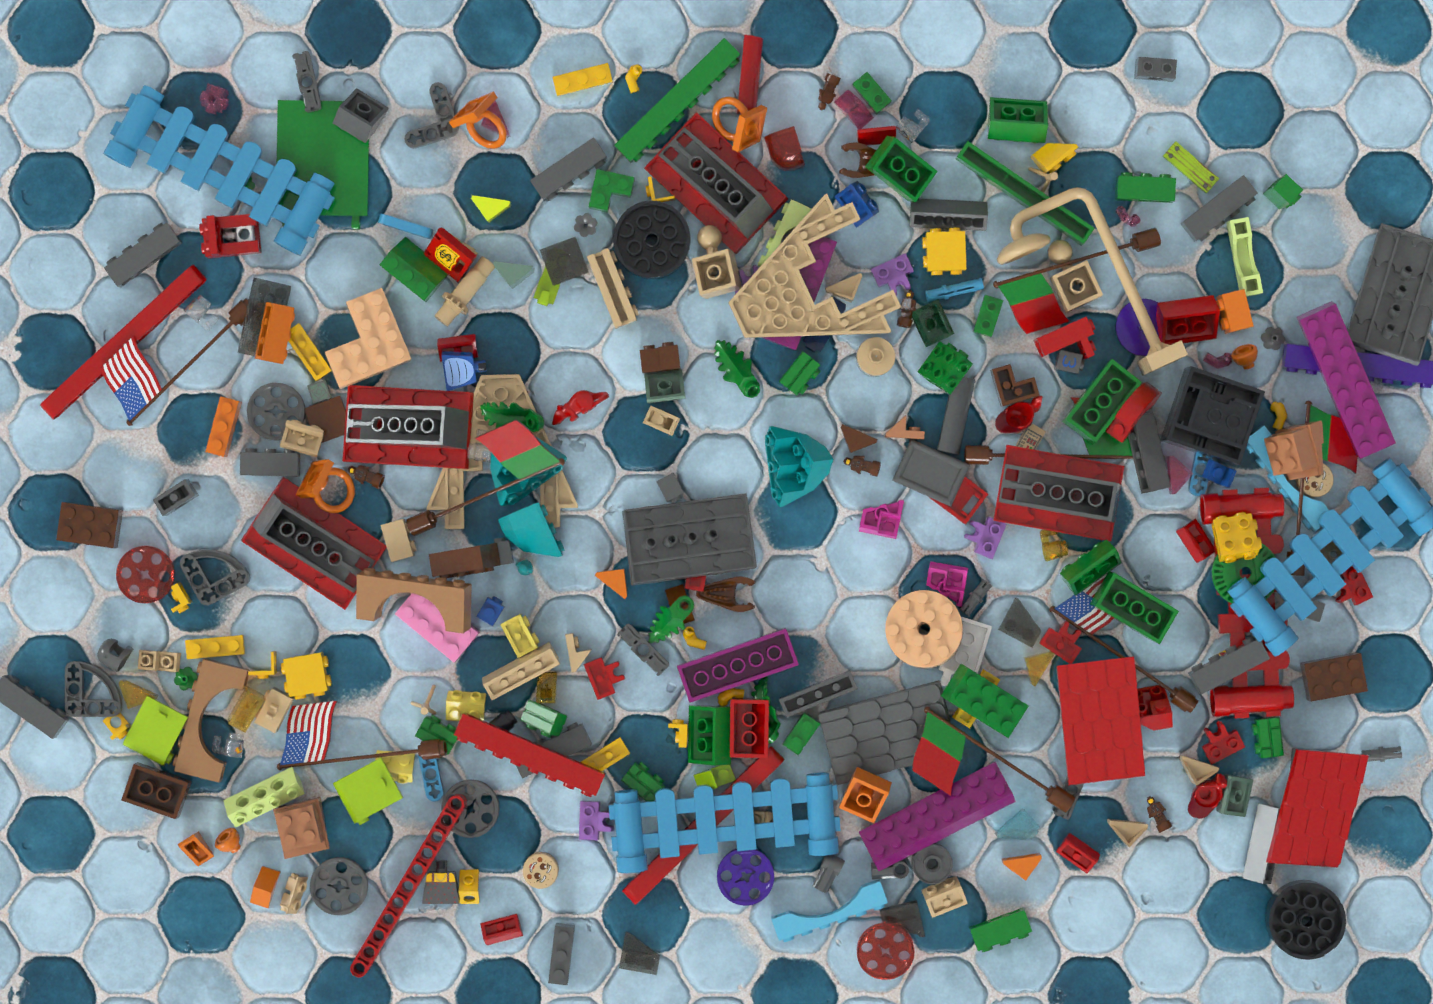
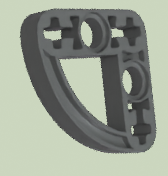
M194 551L184 555L180 560L182 571L198 600L203 605H211L243 588L250 582V574L243 564L233 556L221 551ZM205 557L216 558L228 563L236 571L211 584L198 559ZM186 558H188L189 560L193 559L194 562L192 563L193 569H196L198 567L199 571L193 572L191 575H189L188 572H191L192 570L189 566H185V563L187 562ZM239 573L241 575L245 574L244 583L241 581L235 583L237 587L234 589L233 583L229 578L232 577L233 581L238 578ZM197 574L202 575L204 579L201 585H196L193 582V578ZM222 582L229 584L230 588L227 593H222L219 589V585ZM215 586V590L220 597L217 598V594L210 597V602L203 600L204 592L212 593L214 591L212 587Z
M72 661L65 667V711L69 716L114 717L121 713L122 699L119 689L114 680L103 669L83 661ZM74 664L76 668H79V672L75 673V678L79 677L80 681H69V678H74V673L70 671ZM84 671L97 676L106 685L112 699H84ZM73 683L77 684L80 688L77 694H72L69 690L70 685ZM94 702L98 705L99 710L97 713L89 711L90 703ZM102 702H104V706H111L114 703V706H117L118 709L114 713L111 710H104L105 714H102ZM75 703L76 706H84V710H76L74 713L73 710H70V706Z

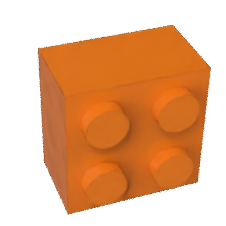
M1245 289L1216 297V302L1220 309L1221 319L1219 320L1221 331L1224 330L1225 334L1254 327Z
M856 767L842 796L839 808L874 823L889 794L892 782Z

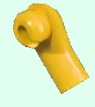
M639 64L632 65L625 76L631 93L639 91L636 81L643 70Z
M1275 401L1270 407L1277 416L1272 427L1279 430L1283 428L1287 419V412L1283 403Z
M687 626L683 630V637L687 645L704 650L707 641L698 639L694 628Z
M731 688L722 691L717 697L718 704L726 706L733 697L743 698L745 689Z

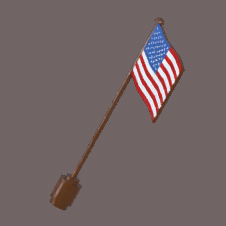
M248 298L240 300L228 312L230 322L163 388H161L154 370L140 352L135 338L132 336L101 367L106 383L116 395L128 418L126 421L127 425L132 426V423L233 324L235 326L238 324L243 326L255 314L256 306Z
M1106 575L1078 595H1073L1057 607H1050V612H1054L1119 658H1125V656L1093 635L1114 619L1090 605ZM1135 664V669L1170 692L1171 703L1184 712L1188 711L1191 713L1199 702L1195 695L1182 686L1171 689Z
M337 701L292 706L289 714L285 749L281 763L277 764V769L282 770V768L418 753L419 757L422 756L423 760L438 759L447 755V744L445 740L441 741V739L421 741L418 749L325 760L330 744L332 718Z

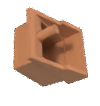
M1322 420L1285 427L1275 431V434L1264 438L1274 476L1286 474V480L1288 481L1323 474L1322 444L1324 441Z
M320 797L273 809L284 859L330 849Z

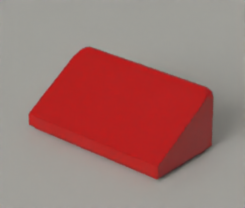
M896 126L857 130V141L864 145L881 144L886 136L896 137Z
M475 334L437 339L440 362H442L441 355L443 351L473 352V357H478Z
M1196 518L1176 531L1196 563L1214 553L1213 544Z
M1071 833L1065 837L1056 850L1058 854L1085 873H1088L1100 857L1097 851Z
M518 914L480 923L483 940L486 945L523 936Z

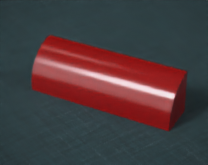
M744 35L738 98L748 111L757 107L763 38L752 35Z

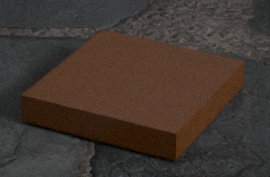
M341 396L304 408L309 425H316L324 430L322 443L344 435L346 410Z

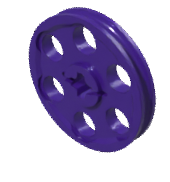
M734 849L724 856L718 866V887L724 897L732 903L743 906L757 904L768 896L773 887V866L767 856L757 849L745 851ZM735 854L742 857V862L738 865H734L731 862V857ZM753 855L761 857L759 865L751 864L750 858ZM723 871L731 872L732 878L729 881L722 880L721 873ZM745 871L746 874L752 873L749 876V881L745 879L739 880L742 877V872ZM762 872L770 874L768 882L760 881L759 875ZM734 887L739 888L741 891V895L738 898H733L730 895V890ZM752 888H757L760 891V896L756 899L749 896V891Z

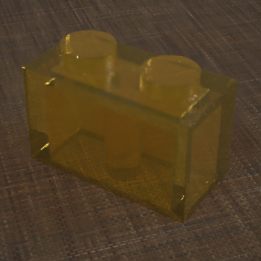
M246 686L227 718L228 724L246 733L264 702V695Z

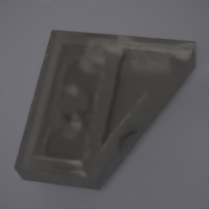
M1015 597L998 630L1033 648L1041 630L1024 608L1021 601Z
M917 900L879 909L885 930H897L900 933H912L919 935V937H925Z
M626 931L619 968L657 975L660 955L633 934Z

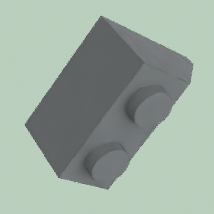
M356 88L339 106L333 124L366 143L375 133L389 108Z

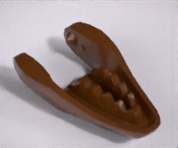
M857 142L841 146V149L845 152L857 151L860 156V162L857 171L842 168L839 170V174L851 178L874 176L865 166L876 152L875 149Z
M742 576L728 578L706 584L704 592L696 591V596L703 601L732 611L745 612L754 609L755 605L750 602L738 604L735 599L736 586L739 583L752 586L756 581Z

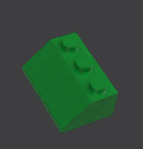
M990 97L988 139L1032 143L1046 142L1048 129L1047 101Z
M404 237L379 264L425 302L430 299L448 276L445 271L424 255L423 250L407 237Z
M1105 540L1095 544L1088 553L1081 554L1073 564L1063 567L1060 576L1076 596L1106 575L1108 571L1120 565L1122 561L1117 549L1109 541Z
M689 705L688 763L714 766L731 765L730 707Z

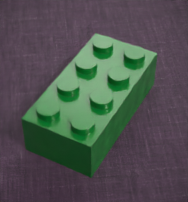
M1110 359L1062 422L1090 444H1095L1115 419L1123 404L1141 385L1142 381L1116 361Z
M1108 571L1090 602V605L1157 644L1162 642L1179 612L1177 609L1111 571Z
M960 664L941 694V697L1008 739L1029 707L963 664Z

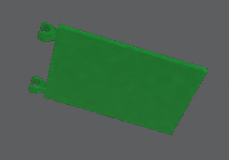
M278 100L276 164L281 159L289 160L297 169L294 177L306 183L310 181L314 173L320 174L334 182L335 184L330 193L335 199L329 210L323 208L320 216H352L351 227L353 230H360V216H368L369 139L364 143L333 124L337 110L344 101H321V110L307 113L304 110V100ZM286 190L279 204L292 211L299 195Z

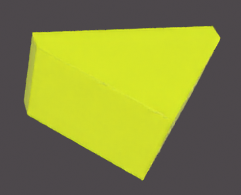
M474 195L471 198L488 222L511 207V202Z

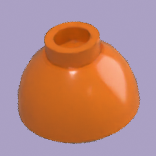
M1252 344L1242 345L1233 350L1231 357L1236 364L1243 366L1244 369H1251L1255 365L1254 362L1257 359L1258 350Z
M227 828L222 831L215 840V847L222 852L236 853L241 847L237 830L235 828Z

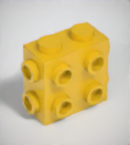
M941 228L930 229V232H926L925 237H922V248L926 249V256H923V268H927V272H931V275H943V272L950 271L951 275L962 274V271L966 270L965 231H961L960 228H949V232H941Z
M1241 512L1233 517L1219 516L1213 520L1212 531L1219 562L1232 563L1236 559L1244 558L1245 560H1250L1258 556L1259 550L1262 549L1260 537L1256 536V531L1258 530L1257 521L1252 518L1251 513Z
M320 652L283 659L281 671L282 674L286 675L287 682H284L285 693H289V697L294 696L295 700L306 698V694L311 693L314 694V697L325 695V691L330 690L329 686H332L330 674L327 675L326 667H329L327 656Z

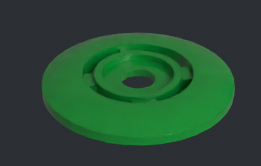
M1262 544V549L1259 550L1258 556L1250 560L1240 558L1232 563L1219 562L1217 554L1213 561L1211 572L1215 589L1223 599L1232 604L1233 598L1227 590L1242 579L1240 576L1241 568L1248 567L1250 569L1251 575L1247 580L1251 585H1255L1265 577L1260 570L1262 563L1267 559L1276 557L1264 544ZM1275 589L1269 592L1264 598L1268 599Z

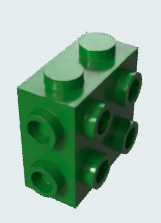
M939 341L917 372L927 381L951 395L973 363L967 359L969 355L959 349L957 352V348L949 342L945 345Z

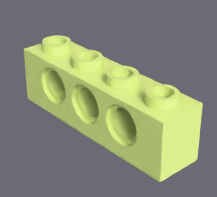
M290 767L223 800L228 818L235 827H238L305 793L300 777L294 768Z

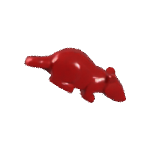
M587 390L576 392L563 406H557L552 425L560 424L567 417H571V422L579 418L577 414H586L595 408L596 405L608 399L609 394L607 392L593 393Z

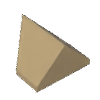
M859 273L826 287L825 291L828 294L852 303L862 279V274Z
M1183 755L1179 756V760L1190 781L1195 785H1199L1219 771L1217 766Z
M1107 819L1109 826L1128 847L1148 829V824L1145 822Z

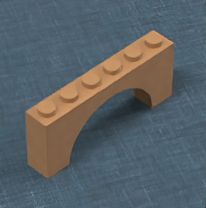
M365 568L357 574L356 619L375 621L382 616L383 606L391 595L413 593L428 599L436 606L443 617L445 631L464 634L471 629L472 584L465 583L464 580L447 581L446 578L442 577L431 579L427 575L416 577L411 576L410 573L393 574V571L385 570L378 572L373 568Z
M203 659L202 662H199L197 667V673H199L198 680H195L192 686L194 696L188 702L187 710H189V715L182 728L185 729L184 735L180 736L178 741L179 755H175L173 761L175 772L218 783L222 781L227 762L216 758L205 745L202 736V719L206 707L220 692L233 688H246L249 669L210 659Z

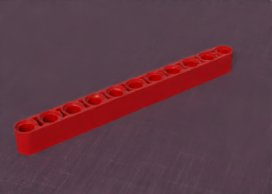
M195 265L186 269L40 404L42 409L53 420L59 417L103 376L101 367L132 336H134L136 344L141 342L202 286L207 278Z
M770 746L769 758H757L720 795L732 794V785L739 781L748 782L753 792L785 759L773 746ZM734 809L716 810V827ZM694 819L684 830L697 829L696 819ZM698 844L680 845V856L660 858L659 853L648 864V869L640 872L622 892L636 905Z
M455 794L447 801L352 962L350 971L353 976L363 977L372 967L467 805V799L464 795ZM453 799L461 801V808L454 807ZM444 815H449L452 818L451 824L444 823ZM438 831L442 834L441 841L434 839V832ZM425 848L432 850V857L424 855ZM416 864L422 866L423 872L421 874L415 872L414 866ZM405 881H410L413 884L412 890L405 888ZM396 897L403 900V906L395 904ZM386 914L393 916L394 921L392 923L386 921ZM376 930H380L383 932V939H379L376 937ZM366 947H372L374 955H368ZM357 963L364 965L365 970L363 972L357 970Z

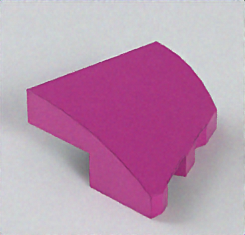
M930 561L926 585L933 590H938L940 594L949 597L956 602L957 606L962 607L968 568Z

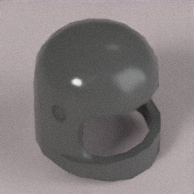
M111 638L102 643L97 657L103 665L115 672H119L134 649L130 646L123 649L118 645V640ZM114 650L118 656L112 654L111 652Z

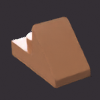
M905 415L885 433V437L924 439L925 431H920V427H909V430H906Z

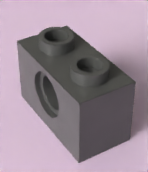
M1138 57L1135 62L1134 79L1173 82L1176 79L1177 60Z
M184 479L153 499V502L162 516H168L199 496L190 480Z

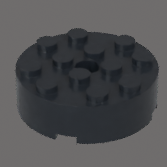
M644 201L631 206L621 215L614 230L613 243L619 261L630 273L644 279H660L673 274L685 262L690 250V231L684 217L674 207L660 201ZM649 235H655L658 240L654 245H650L646 239Z
M1296 880L1283 885L1273 894L1266 908L1265 923L1270 938L1281 950L1298 959L1312 960L1325 956V954L1338 946L1345 933L1346 914L1340 900L1330 889L1315 881ZM1309 915L1310 921L1303 925L1301 920L1304 916Z

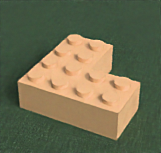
M382 288L346 302L360 338L325 352L339 389L411 361L410 354Z

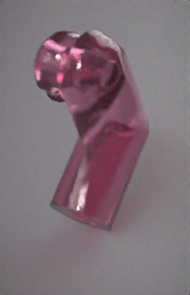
M1119 206L1116 209L1120 220L1127 225L1135 227L1136 224L1140 223L1141 220L1137 214H1133L1130 217L1123 206Z
M1207 352L1203 361L1220 369L1229 366L1232 363V357L1230 353H1224L1223 356L1215 357Z

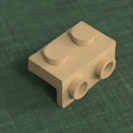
M287 420L280 447L317 457L324 437V430L316 425H304L298 420Z

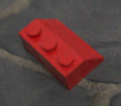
M1214 295L1157 303L1156 320L1160 341L1172 345L1181 340L1183 343L1217 339L1220 309Z
M733 698L730 700V757L769 758V700L753 698Z

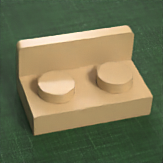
M957 876L947 878L939 884L930 885L921 890L932 918L968 904Z

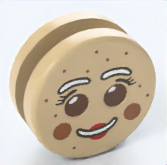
M1323 464L1322 475L1306 477L1304 479V495L1308 497H1321L1331 490L1334 477L1327 465ZM1301 478L1296 479V485L1299 491Z
M536 852L530 855L523 866L525 881L537 889L551 886L559 873L556 859L546 852Z

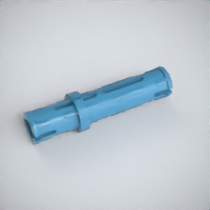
M982 278L949 286L945 284L940 288L925 290L927 302L943 298L948 300L952 296L984 290Z

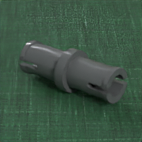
M982 579L976 589L969 593L970 597L960 610L963 613L965 612L967 616H970L976 606L983 602L982 598L992 585Z
M1382 746L1378 747V749L1361 751V755H1369L1368 762L1378 760L1385 762L1387 759L1402 758L1401 746L1383 748Z

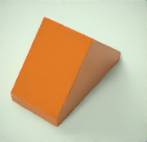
M625 569L602 571L595 574L598 579L625 599L628 596Z
M199 831L178 844L179 848L197 866L214 857Z
M1040 853L1003 858L1002 863L1026 881L1042 857Z
M262 866L253 886L250 903L269 908L281 873L280 871Z

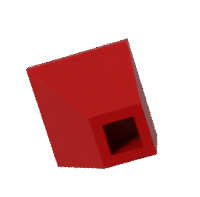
M1160 685L1138 688L1141 725L1153 731L1172 728V710L1166 690Z

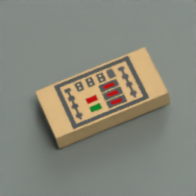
M1031 424L1030 427L1023 431L1016 446L1036 450L1046 431Z

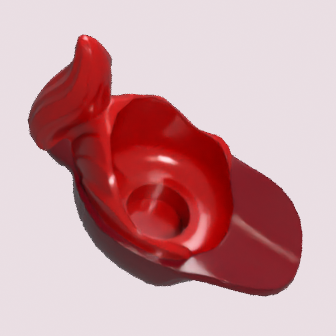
M1034 397L1031 403L1017 402L1004 409L995 420L996 429L1001 433L1018 434L1026 430L1032 424L1034 413L1040 410L1043 397Z
M1216 774L1212 780H1205L1195 786L1188 804L1190 816L1202 819L1207 817L1217 807L1223 798L1222 788L1227 787V780L1223 774Z

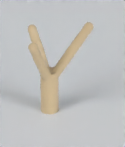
M1032 167L1028 168L1029 171L1045 177L1046 182L1041 190L1043 193L1046 191L1050 181L1058 178L1057 172L1047 174Z
M432 685L425 703L420 704L413 701L410 703L421 708V714L426 715L428 712L433 715L436 714V711L429 708V703L436 686Z

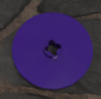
M1142 299L1159 337L1156 320L1158 302L1151 299ZM1129 302L1121 309L1117 316L1115 324L1116 336L1120 344L1128 352L1137 356H1147L1150 345L1143 330H1140L1141 325Z

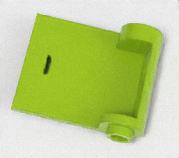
M147 695L124 739L123 745L162 766H165L166 763L169 765L174 757L172 748L188 716Z
M382 757L333 783L354 824L357 822L359 825L364 824L370 820L369 816L403 798Z

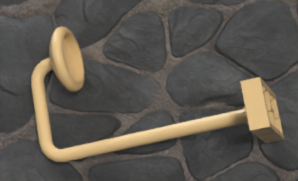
M1072 188L1030 206L1014 216L1010 225L1013 242L1006 245L997 257V262L1001 265L1031 254L1050 243L1051 239L1046 234L1035 233L1024 236L1022 233L1024 222L1072 200H1083L1150 345L1147 356L1137 361L1142 376L1188 355L1182 340L1172 345L1160 341L1101 208L1090 191L1084 188Z

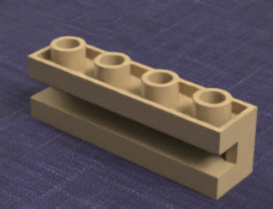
M606 248L599 253L587 256L615 329L637 321L636 316L639 314L635 304L631 305L628 299L632 297L628 286L624 288L622 280L625 279L621 269L617 270L614 264L618 262L614 251L610 252Z
M548 642L482 677L483 686L491 700H494L560 665L559 657L551 643Z

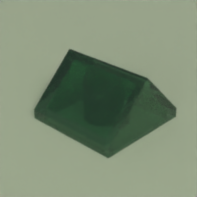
M939 299L912 312V319L925 347L954 335V331Z

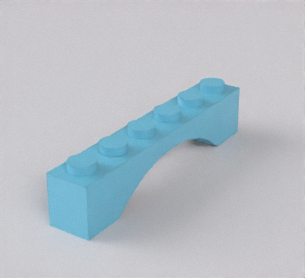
M1261 425L1250 434L1246 450L1250 454L1254 453L1257 457L1256 463L1261 469H1266L1269 473L1267 475L1268 479L1273 484L1276 483L1279 486V493L1283 495L1285 500L1289 499L1292 503L1290 505L1291 509L1298 515L1299 491L1294 489L1283 474L1273 475L1264 438L1271 436V433L1265 425ZM1303 495L1302 518L1304 520H1302V523L1308 530L1317 531L1321 528L1318 523L1320 515L1329 510L1323 502Z
M880 879L861 885L849 902L832 912L821 915H804L786 911L772 916L771 920L778 940L788 942L793 940L795 935L801 934L805 936L812 933V929L818 927L820 930L831 926L830 923L835 921L838 923L849 920V916L856 915V917L867 914L866 911L874 908V911L885 907L884 904L888 902Z

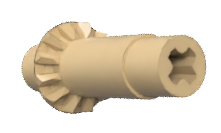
M482 256L452 293L445 292L442 295L445 302L435 314V318L448 327L460 313L466 315L468 313L466 305L494 270L493 263Z

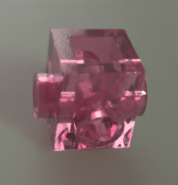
M208 83L206 90L202 91L199 100L201 106L205 108V112L216 115V112L222 113L223 109L226 110L229 99H227L229 91Z

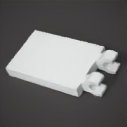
M961 617L963 623L961 644L956 654L949 661L940 665L938 669L943 671L941 678L942 686L946 687L948 685L951 675L955 674L960 664L965 665L978 674L992 626Z

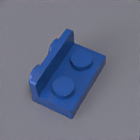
M858 181L850 184L834 196L841 207L853 202L860 217L859 221L853 223L856 228L879 213L877 203L870 199L866 193L865 186Z

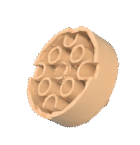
M919 590L904 595L892 606L886 619L885 632L890 648L901 661L915 668L929 669L946 663L956 654L963 638V623L956 606L947 597L934 591ZM922 625L930 627L928 634H920L919 629Z

